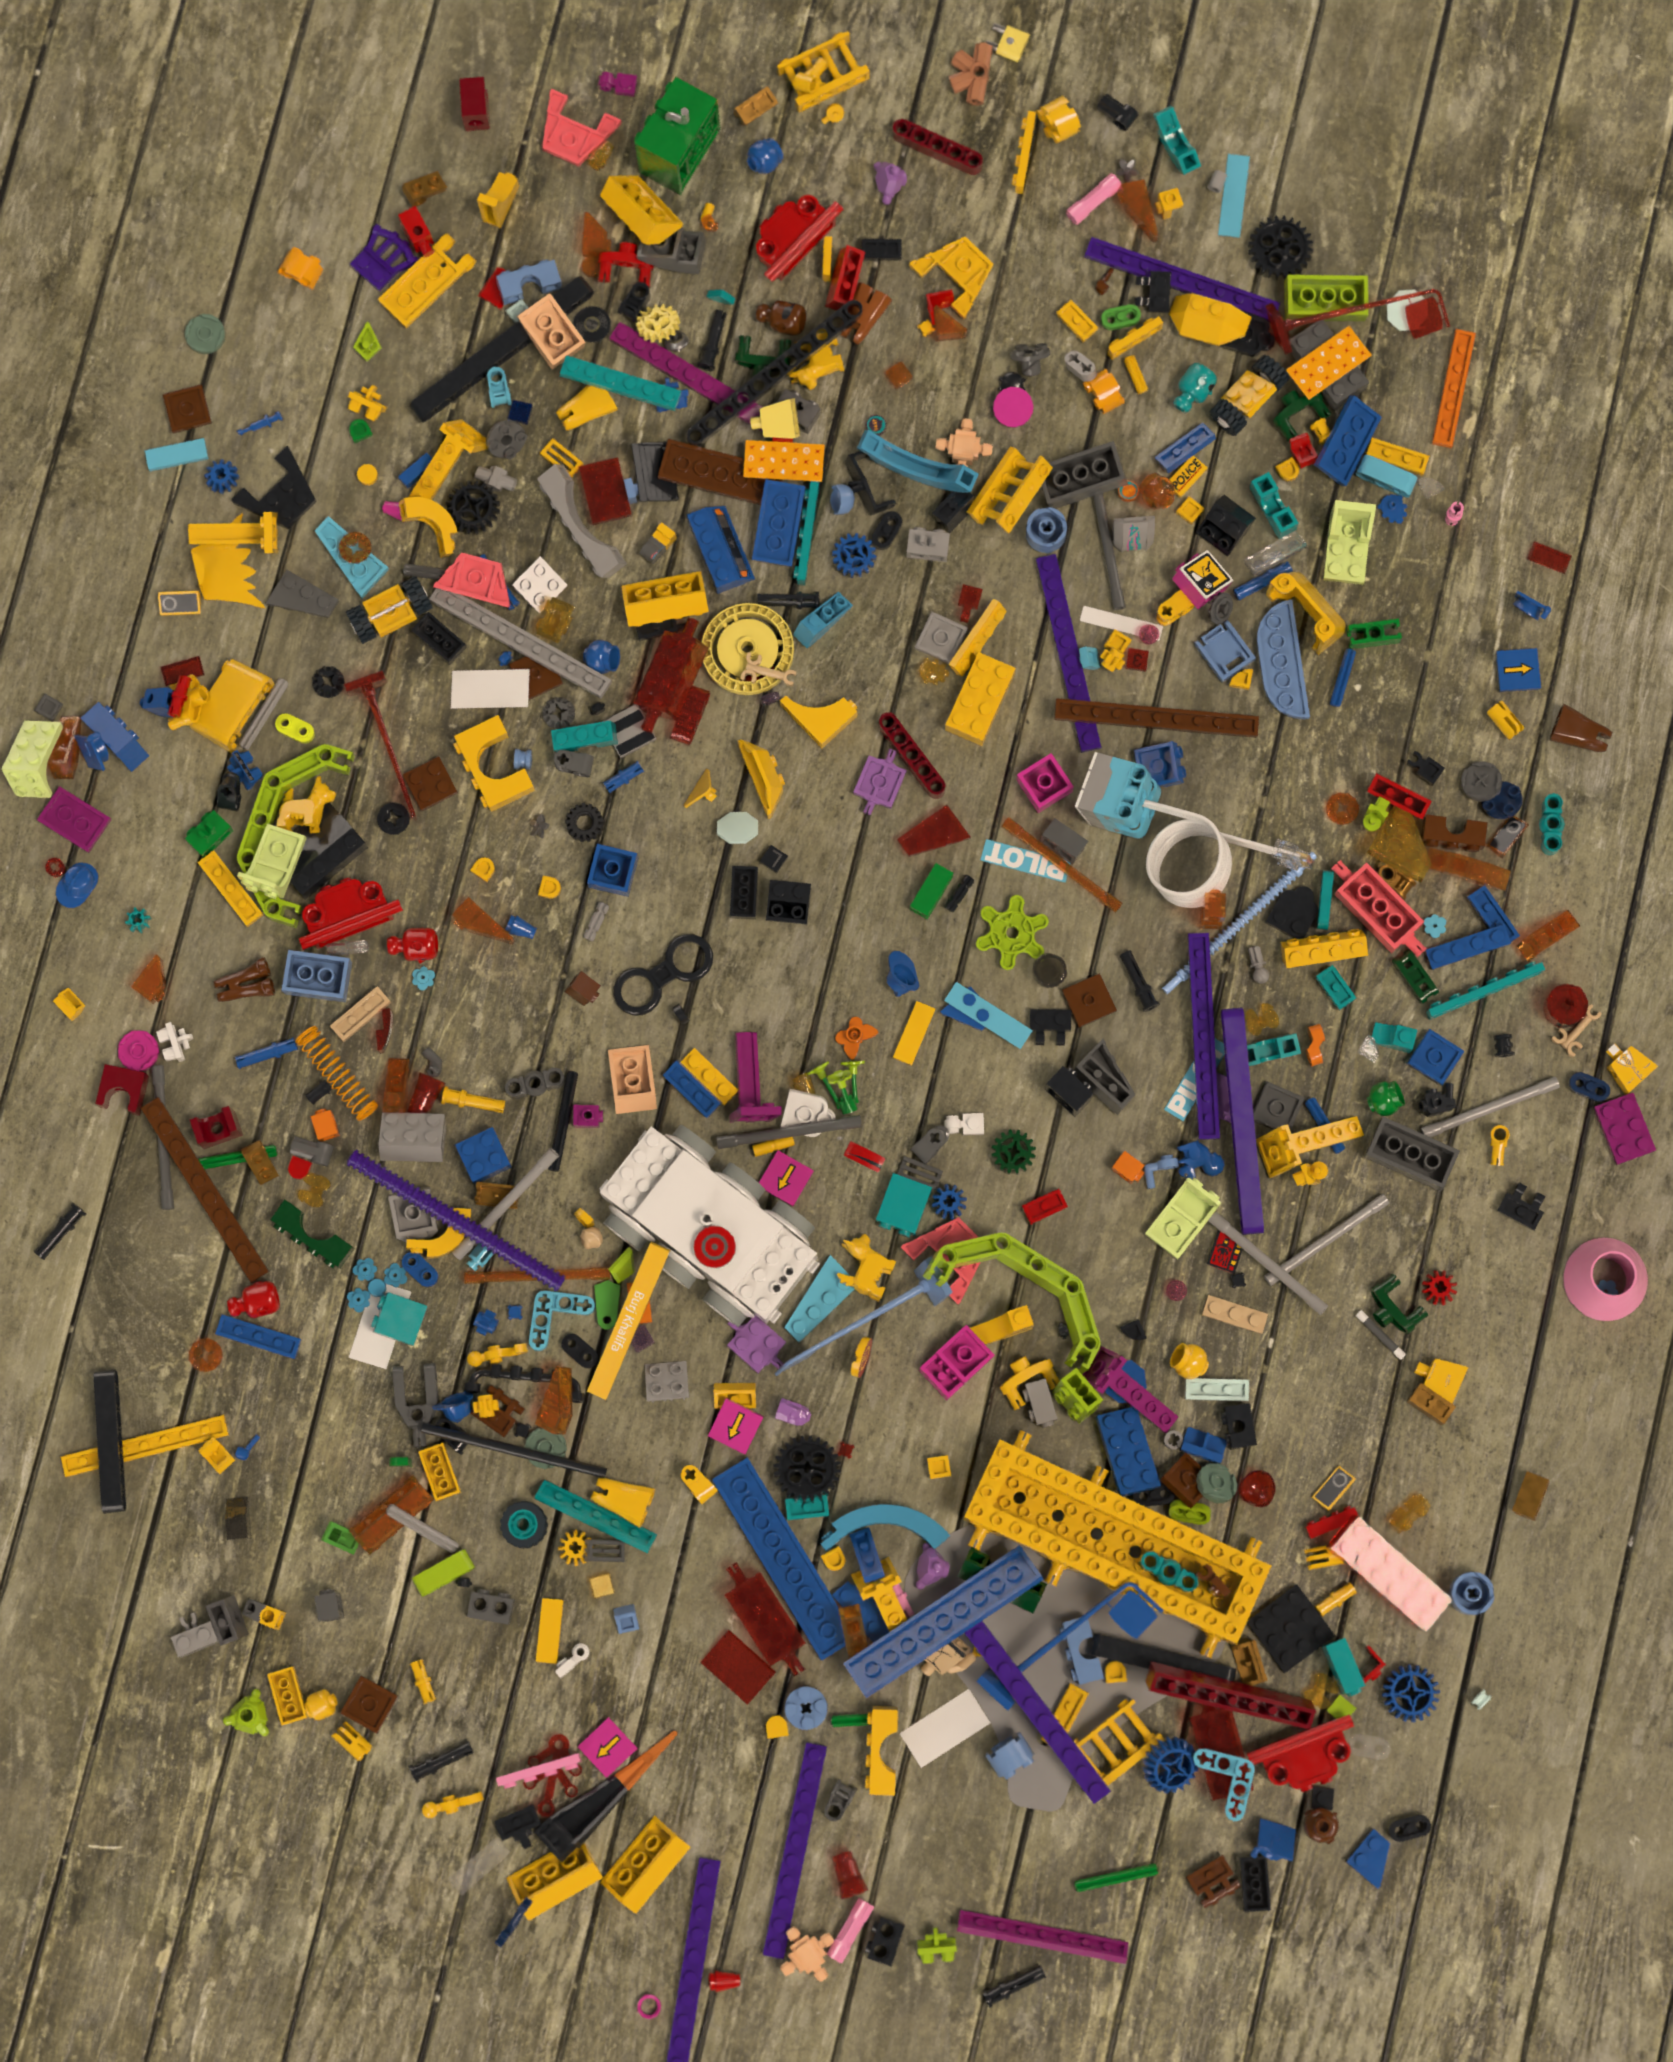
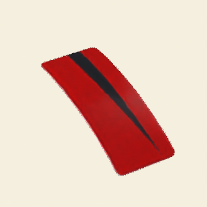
M852 1141L844 1153L845 1157L877 1173L885 1161L884 1157Z

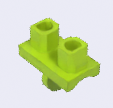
M1379 797L1375 805H1369L1363 820V826L1367 831L1374 832L1383 825L1389 814L1386 809L1390 802L1386 799Z
M935 1927L933 1928L934 1934L925 1935L926 1940H917L918 1955L921 1956L923 1964L933 1963V1954L942 1953V1961L944 1962L954 1961V1954L957 1952L955 1937L947 1938L946 1933L938 1934V1928Z

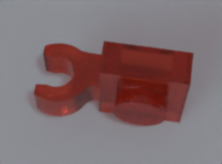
M963 584L958 606L963 607L960 622L968 623L971 610H978L983 589Z

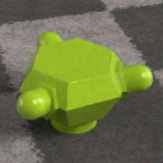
M254 1689L250 1696L248 1695V1697L245 1696L231 1709L230 1715L224 1717L223 1723L227 1726L232 1725L236 1730L253 1735L259 1733L261 1736H267L269 1734V1729L266 1727L268 1719L264 1702L259 1699L261 1696L260 1690Z

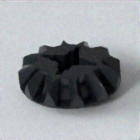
M323 666V668L316 670L312 677L313 689L321 697L333 698L339 695L344 688V676L340 670L333 666ZM323 676L328 679L333 677L331 681L334 687L328 684L323 686V684L325 683L323 680Z
M388 803L379 810L377 822L383 832L389 835H399L401 832L406 831L410 824V814L402 804ZM392 811L396 817H401L397 820L396 826L392 822H388L391 819Z

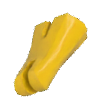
M587 385L555 413L560 420L565 419L562 424L566 431L591 420L615 412L618 408L607 390Z
M598 1477L595 1485L603 1490H608L607 1496L593 1491L590 1499L634 1526L641 1528L648 1512L646 1508L650 1507L653 1500L655 1488Z

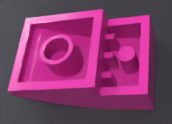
M965 1325L926 1361L918 1371L947 1401L995 1355Z

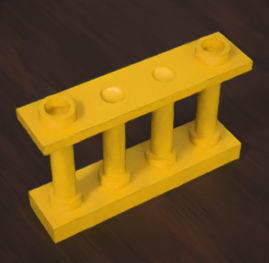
M848 31L837 33L832 39L791 59L786 58L777 65L778 75L781 76L786 73L793 85L796 76L793 69L802 65L805 66L806 70L811 69L813 66L811 61L820 56L827 61L828 69L833 76L831 82L825 84L820 79V87L816 94H809L795 89L798 94L795 99V107L799 113L870 79V71L867 65L858 66L847 46V43L850 42ZM840 48L851 68V71L845 75L839 73L829 52Z
M1010 446L967 510V513L981 525H983L987 517L995 519L1006 533H1010L1053 467L1043 456H1039L1035 463L1028 462L1016 448ZM1020 468L1029 470L1024 480L1015 477ZM1010 484L1018 487L1013 496L1004 494ZM998 501L1008 503L1002 513L993 510Z
M1127 1698L1117 1705L1119 1709L1081 1740L1077 1738L1073 1740L1107 1786L1145 1757L1146 1751L1151 1752V1745H1158V1739L1162 1742L1165 1740L1160 1733L1156 1735L1153 1732L1151 1733L1131 1708L1136 1703L1134 1699L1129 1701ZM1122 1713L1127 1715L1144 1737L1143 1741L1145 1743L1141 1747L1134 1746L1114 1721ZM1107 1725L1128 1751V1757L1123 1761L1115 1757L1098 1735V1732ZM1090 1739L1111 1764L1112 1770L1106 1775L1104 1772L1101 1773L1081 1747Z

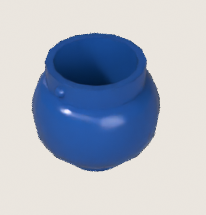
M772 138L756 141L748 149L747 163L749 167L761 174H768L774 171L783 160L782 149Z
M595 640L585 648L583 661L586 663V666L600 674H606L609 671L614 672L619 667L620 650L618 646L612 645L608 641Z

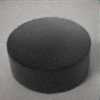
M679 1003L673 1007L675 1015L682 1024L690 1021Z

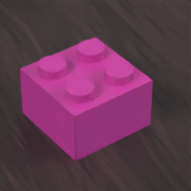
M1052 753L1018 773L1016 778L1038 814L1071 794L1074 788Z

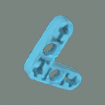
M540 1291L534 1301L529 1336L531 1348L535 1351H543L547 1348L553 1311L584 1316L590 1315L595 1310L594 1300L583 1295ZM544 1295H547V1298L550 1299V1303L545 1305V1310H549V1313L537 1312V1308L542 1309V1302L539 1301V1298H543ZM564 1297L571 1300V1305L567 1309H563L559 1305L560 1300ZM574 1298H578L577 1303L581 1304L588 1300L592 1307L588 1308L587 1311H583V1307L576 1306L577 1311L573 1310L575 1306ZM540 1315L546 1316L548 1320L547 1324L543 1327H539L536 1324V1318ZM534 1329L546 1330V1334L541 1333V1339L544 1341V1344H540V1347H536V1344L533 1343V1340L538 1338V1332H534Z
M1198 1749L1193 1755V1761L1196 1766L1232 1776L1225 1806V1815L1232 1821L1242 1819L1245 1814L1254 1775L1253 1763L1247 1759L1208 1749ZM1205 1752L1206 1757L1213 1759L1212 1754L1217 1755L1214 1760V1768L1210 1767L1211 1762L1205 1761L1201 1765L1197 1756ZM1222 1757L1227 1758L1230 1762L1229 1768L1226 1770H1221L1218 1767V1760ZM1244 1763H1247V1767L1250 1768V1772H1246L1244 1779H1249L1248 1783L1235 1780L1236 1776L1241 1778L1242 1771L1239 1770V1766H1243ZM1236 1784L1245 1786L1246 1792L1243 1796H1236L1234 1794V1786ZM1231 1797L1237 1800H1244L1243 1804L1238 1803L1237 1809L1241 1811L1240 1815L1236 1814L1235 1818L1229 1812V1808H1233L1235 1804L1234 1801L1231 1802Z

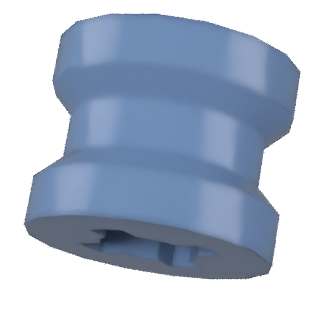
M515 749L514 769L525 768L526 770H531L532 750L521 751L520 749Z

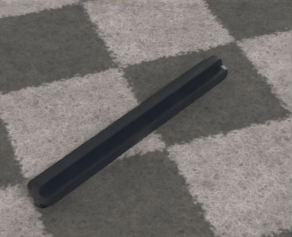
M568 1071L566 1075L552 1149L557 1152L559 1157L548 1168L552 1172H559L578 1079V1073L575 1071Z

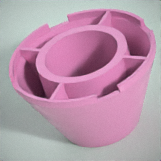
M1597 1238L1579 1246L1569 1257L1563 1275L1565 1292L1570 1302L1585 1316L1599 1321H1614L1632 1313L1642 1302L1648 1283L1646 1267L1639 1254L1628 1244L1612 1238ZM1597 1260H1613L1624 1270L1626 1285L1620 1295L1606 1294L1596 1286L1593 1280V1268Z

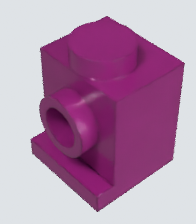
M599 1105L573 1106V1125L575 1128H600V1122H603L604 1113L603 1110H600ZM586 1112L592 1113L590 1119L584 1117Z

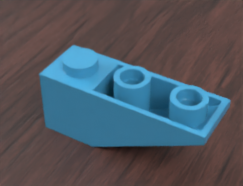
M840 592L836 593L801 620L793 636L806 648H809L837 623L853 605Z

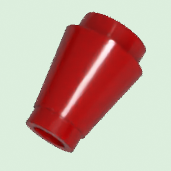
M721 1971L709 1973L710 1991L715 1990L716 1993L740 1987V1974Z

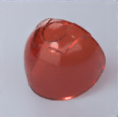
M1262 1470L1248 1473L1239 1485L1240 1498L1253 1507L1268 1506L1273 1500L1276 1491L1273 1477L1268 1472Z

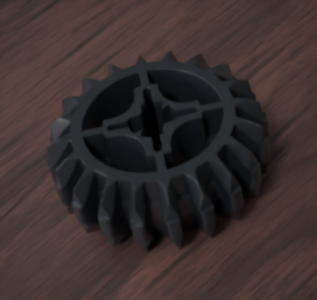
M468 480V486L465 487L463 483H460L461 489L453 488L455 495H448L451 501H446V506L449 507L446 511L452 517L456 528L459 526L461 533L466 529L468 535L471 534L472 530L478 535V529L481 528L483 532H486L485 526L487 525L492 528L491 520L497 521L496 515L500 514V509L497 508L500 506V502L497 501V494H492L493 488L487 489L486 483L479 487V481L477 480L474 485ZM470 494H478L484 498H473ZM462 498H465V504L457 511L459 502ZM469 501L476 507L477 514H475L474 510H471ZM489 504V509L486 515L482 518L480 513L483 509L486 508L485 506ZM462 517H473L476 521H466Z

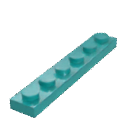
M566 355L560 371L561 377L672 411L676 410L681 396V390Z
M811 481L810 489L806 488L805 500L808 501L807 508H803L802 520H805V525L800 527L799 539L803 540L802 547L798 546L796 558L800 559L799 566H795L794 578H797V585L806 586L820 484L818 481Z
M1535 961L1525 965V969L1517 972L1515 969L1506 973L1505 978L1499 980L1496 977L1487 981L1486 986L1480 988L1479 985L1469 988L1467 994L1462 996L1460 993L1449 997V1001L1443 1004L1441 1001L1435 1002L1430 1005L1431 1009L1426 1014L1429 1020L1542 974L1546 969L1542 962L1538 964Z
M546 1480L543 1481L534 1498L647 1554L657 1537L656 1533L643 1527L638 1528L620 1516Z

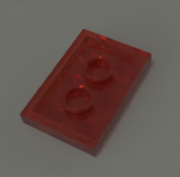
M618 457L579 466L593 526L632 516Z

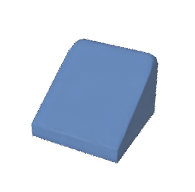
M634 1604L614 1609V1617L619 1634L639 1629Z

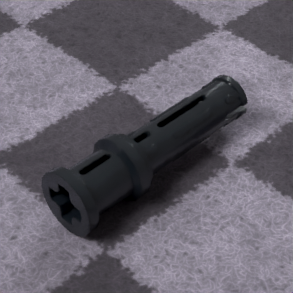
M715 310L707 342L702 346L703 353L697 366L705 371L715 370V359L719 355L718 344L727 313H723L722 310Z
M799 591L796 594H758V604L763 606H796L799 610H802V608L817 609L820 602L819 591H816V593H802V591ZM769 600H786V601H769Z
M1129 950L1122 953L1119 957L1136 989L1135 996L1139 997L1143 1005V1012H1148L1158 1007L1160 1003L1156 1001L1151 991L1153 989L1152 986L1146 983L1132 951Z
M72 1202L71 1208L64 1216L59 1217V1223L34 1253L45 1260L68 1231L74 1230L75 1224L82 1216H86L87 1213Z
M466 1741L433 1758L426 1757L425 1761L414 1766L411 1764L409 1768L416 1783H418L420 1779L430 1774L435 1775L438 1772L437 1770L452 1764L474 1752L469 1741Z
M1041 1965L1006 1983L1000 1981L997 1986L987 1991L982 1990V1994L989 2008H992L993 2004L1003 1999L1008 2000L1011 1994L1043 1978L1045 1979L1046 1975Z

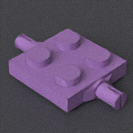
M889 749L885 759L868 756L853 792L854 795L860 796L867 801L863 813L867 814L868 811V815H871L875 805L892 808L907 770L897 767L893 763L897 751Z
M754 1315L755 1317L751 1318L748 1323L739 1327L728 1322V1325L736 1331V1334L727 1347L757 1374L770 1363L777 1369L784 1364L777 1358V1355L786 1342L759 1317Z

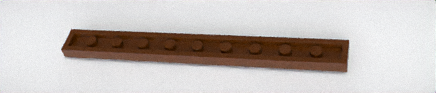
M1060 698L1055 700L1054 720L1251 738L1258 737L1259 716Z
M160 1097L143 1106L141 1110L250 1282L253 1283L270 1272Z

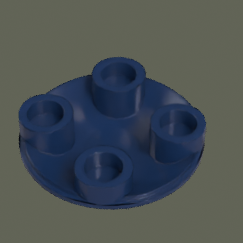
M1502 781L1500 792L1494 798L1488 801H1481L1483 810L1490 817L1507 819L1514 816L1520 810L1523 797L1517 785Z

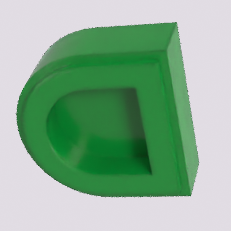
M356 419L350 424L349 431L354 443L373 436L365 420Z
M391 1457L389 1459V1466L412 1467V1459L408 1457Z

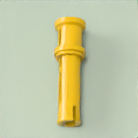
M445 1086L441 1104L458 1105L459 1108L468 1106L503 1114L506 1101L468 1094L466 1090L457 1091Z

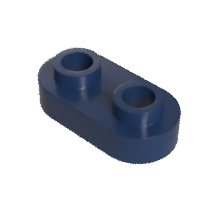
M1578 1072L1569 1080V1087L1572 1092L1593 1101L1602 1102L1610 1094V1087L1605 1081L1588 1074ZM1577 1080L1582 1082V1087L1576 1086ZM1596 1088L1601 1089V1095L1595 1093Z

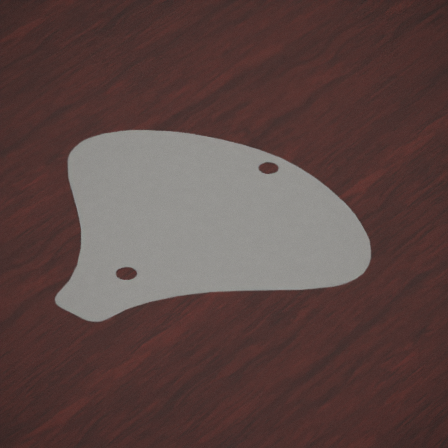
M1054 1511L1052 1518L1055 1522H1061L1064 1519V1514L1062 1511ZM972 1524L950 1533V1538L936 1548L944 1560L949 1562V1573L946 1578L941 1577L937 1582L919 1590L916 1588V1582L919 1580L917 1574L919 1557L911 1566L905 1579L904 1591L915 1613L914 1615L965 1582V1580L957 1577L971 1548L967 1544L975 1530ZM1099 1528L1091 1530V1537L1094 1540L1102 1538L1103 1533ZM989 1533L986 1535L980 1551L990 1556L992 1564L1020 1544L1003 1536L999 1537ZM977 1540L975 1541L973 1548H975ZM1020 1545L1045 1580L1052 1566L1051 1561L1040 1556V1553ZM1132 1546L1129 1553L1133 1558H1138L1141 1555V1549L1138 1546ZM1169 1566L1168 1572L1170 1575L1174 1576L1175 1571L1172 1567ZM1066 1569L1063 1570L1057 1587L1051 1585L1054 1576L1050 1583L1042 1580L1047 1586L1033 1614L1009 1602L984 1619L983 1622L1018 1666L1060 1634L1059 1628L1063 1627V1622L1082 1617L1114 1591L1107 1588L1102 1582L1081 1572L1076 1573ZM1116 1595L1108 1604L1114 1607L1124 1595ZM1105 1604L1088 1618L1093 1637L1084 1639L1080 1643L1079 1652L1085 1659L1098 1658V1656L1090 1655L1094 1635L1099 1634L1215 1663L1221 1655L1226 1642H1218L1212 1658H1207L1205 1656L1209 1648L1204 1656L1199 1654L1207 1637L1203 1631L1194 1628V1625L1172 1615L1162 1614L1156 1610L1154 1611L1157 1614V1618L1135 1639L1115 1623L1109 1615V1611L1112 1608ZM965 1633L959 1636L964 1643L971 1649L974 1645ZM1061 1640L1022 1672L1053 1714L1070 1683L1089 1693L1068 1732L1073 1740L1076 1738L1081 1740L1119 1709L1117 1705L1126 1698L1128 1701L1131 1699L1135 1700L1136 1703L1131 1708L1136 1714H1139L1167 1696L1148 1690L1145 1679L1149 1669L1126 1663L1122 1664L1126 1668L1127 1682L1106 1683L1105 1668L1114 1660L1099 1657L1104 1678L1078 1685V1681H1073L1070 1670L1074 1669L1072 1660L1068 1661L1065 1649L1068 1648L1066 1640ZM982 1656L976 1657L974 1663L966 1670L957 1672V1675L979 1702L992 1724L999 1743L1009 1736L1015 1739L1018 1737L1016 1733L1021 1732L1034 1752L1032 1757L1034 1762L1025 1768L1020 1766L1015 1770L1016 1774L1008 1779L1009 1798L1015 1805L1049 1812L1058 1810L1066 1799L1074 1777L1049 1745L1044 1746L1037 1741V1728L1017 1702L1007 1711L977 1682L981 1675L988 1668L991 1669V1667ZM1122 1713L1114 1721L1120 1727L1130 1719L1125 1713ZM1107 1725L1098 1732V1735L1104 1741L1113 1732ZM1091 1739L1081 1746L1088 1756L1097 1748Z

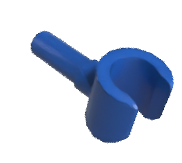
M256 1434L246 1448L239 1446L235 1453L236 1458L246 1460L250 1450L260 1437Z

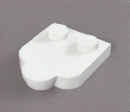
M790 1089L780 1128L836 1120V1116L833 1110L828 1108V1102L824 1097ZM821 1133L808 1134L805 1136L816 1137Z

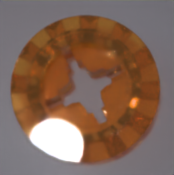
M351 532L341 539L339 552L343 560L350 564H359L367 560L371 554L372 545L368 537L363 533ZM358 542V546L361 550L356 551L353 555V551L350 547L355 546Z
M1339 792L1332 795L1328 800L1326 812L1334 823L1346 825L1353 822L1358 816L1359 805L1356 798L1349 793ZM1349 803L1346 808L1347 813L1344 811L1336 813L1340 807L1338 804L1345 805Z
M200 1339L192 1345L189 1351V1361L192 1366L202 1372L216 1369L223 1357L220 1345L212 1339ZM202 1347L207 1352H214L208 1356V1364L204 1358H197L203 1354Z

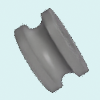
M1169 1431L1164 1436V1444L1168 1449H1178L1183 1443V1437L1178 1431ZM1171 1434H1175L1174 1437L1178 1436L1179 1438L1176 1446L1168 1443Z

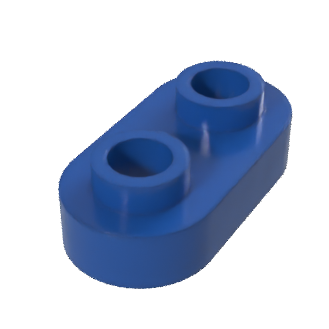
M410 1252L404 1255L402 1266L417 1282L427 1288L433 1287L437 1283V1271L422 1256ZM410 1259H415V1260H416V1264L413 1265V1266H410V1265H409V1260H410ZM425 1273L431 1274V1278L429 1280L424 1279Z

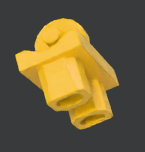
M371 385L369 389L362 387L361 392L366 394V396L356 391L354 393L350 391L348 395L351 398L348 409L360 413L362 406L365 405L368 407L365 417L372 421H376L381 412L386 411L387 406L373 400V398L377 400L381 398V395L376 393L377 386Z
M1318 1161L1313 1164L1306 1163L1301 1165L1302 1170L1292 1175L1297 1186H1304L1306 1184L1317 1185L1321 1183V1179L1328 1175L1329 1170L1325 1163Z

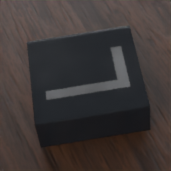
M770 845L760 863L777 874L787 860L788 855Z

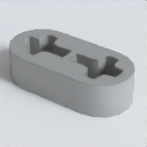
M1071 351L1065 355L1066 368L1082 381L1088 382L1095 379L1097 372L1092 361L1078 351Z

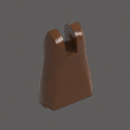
M1563 704L1558 712L1556 724L1552 729L1549 741L1576 746L1594 752H1606L1608 744L1596 738L1599 736L1604 739H1611L1613 732L1577 710Z

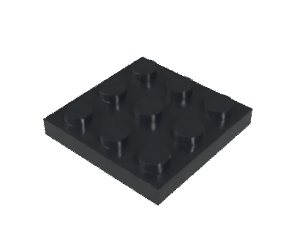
M1297 1584L1247 1621L1248 1626L1284 1674L1336 1636Z

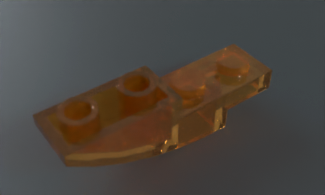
M1431 847L1424 866L1426 869L1463 878L1466 881L1503 891L1506 890L1511 874L1510 870Z

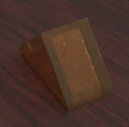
M937 305L934 307L936 342L965 339L967 337L968 329Z

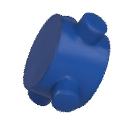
M505 651L499 657L500 666H506L512 660L511 651Z
M509 1305L508 1319L521 1320L523 1318L521 1316V1309L523 1307L521 1305Z

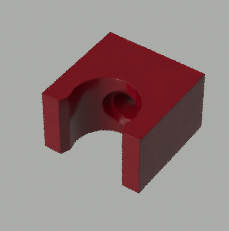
M459 78L461 116L465 131L490 130L488 90L485 89V78Z
M105 1064L95 1104L99 1108L107 1109L113 1094L119 1091H126L130 1096L128 1111L132 1115L140 1116L150 1076L145 1072Z
M230 1106L223 1107L220 1113L207 1118L199 1119L195 1117L190 1119L197 1144L204 1150L243 1136L237 1115ZM218 1124L223 1125L222 1132L214 1134V1127Z

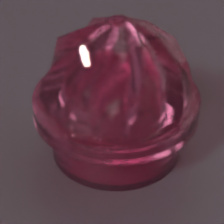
M1144 625L1139 631V638L1145 644H1154L1159 639V630L1154 625Z
M1174 1280L1167 1285L1166 1294L1171 1300L1180 1301L1186 1296L1187 1287L1182 1281Z

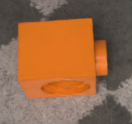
M326 1108L314 1112L315 1115L310 1116L320 1142L340 1136L331 1110L327 1111Z
M1124 1151L1111 1170L1132 1184L1134 1180L1138 1182L1145 1172L1142 1169L1145 1165Z

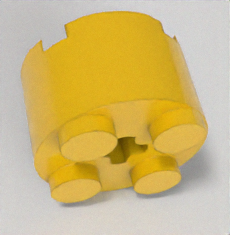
M1064 96L1056 98L1036 111L1038 118L1044 123L1045 128H1043L1046 137L1048 139L1053 138L1055 143H1060L1080 132L1079 128L1081 127L1074 108L1070 109L1066 105L1069 101Z

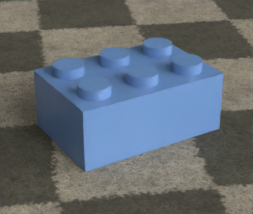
M288 950L282 991L285 995L346 1003L352 961L350 958Z

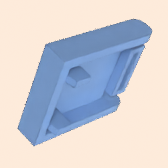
M1228 620L1224 622L1227 631L1220 624L1200 638L1204 646L1198 640L1194 642L1197 650L1222 683L1256 659ZM1240 656L1243 662L1229 671L1226 665Z

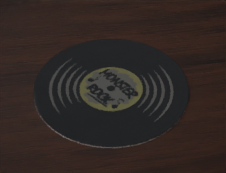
M588 306L581 309L575 315L573 326L584 341L592 343L598 342L608 335L611 328V320L607 312L602 308Z

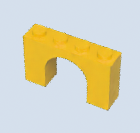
M499 715L454 736L456 742L453 745L458 755L463 754L465 760L462 763L466 771H471L474 776L471 781L475 789H480L483 795L480 797L484 808L489 807L492 812L535 791L525 768L503 779H491L485 776L479 769V760L482 753L488 747L509 738Z

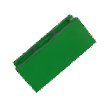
M1399 619L1348 625L1346 632L1347 637H1350L1349 649L1400 643L1402 639L1401 633H1397V635H1384L1385 629L1394 628L1396 630L1400 627ZM1369 631H1377L1379 637H1371ZM1351 633H1364V639L1354 641Z
M935 863L911 903L910 910L928 920L953 879L954 873Z

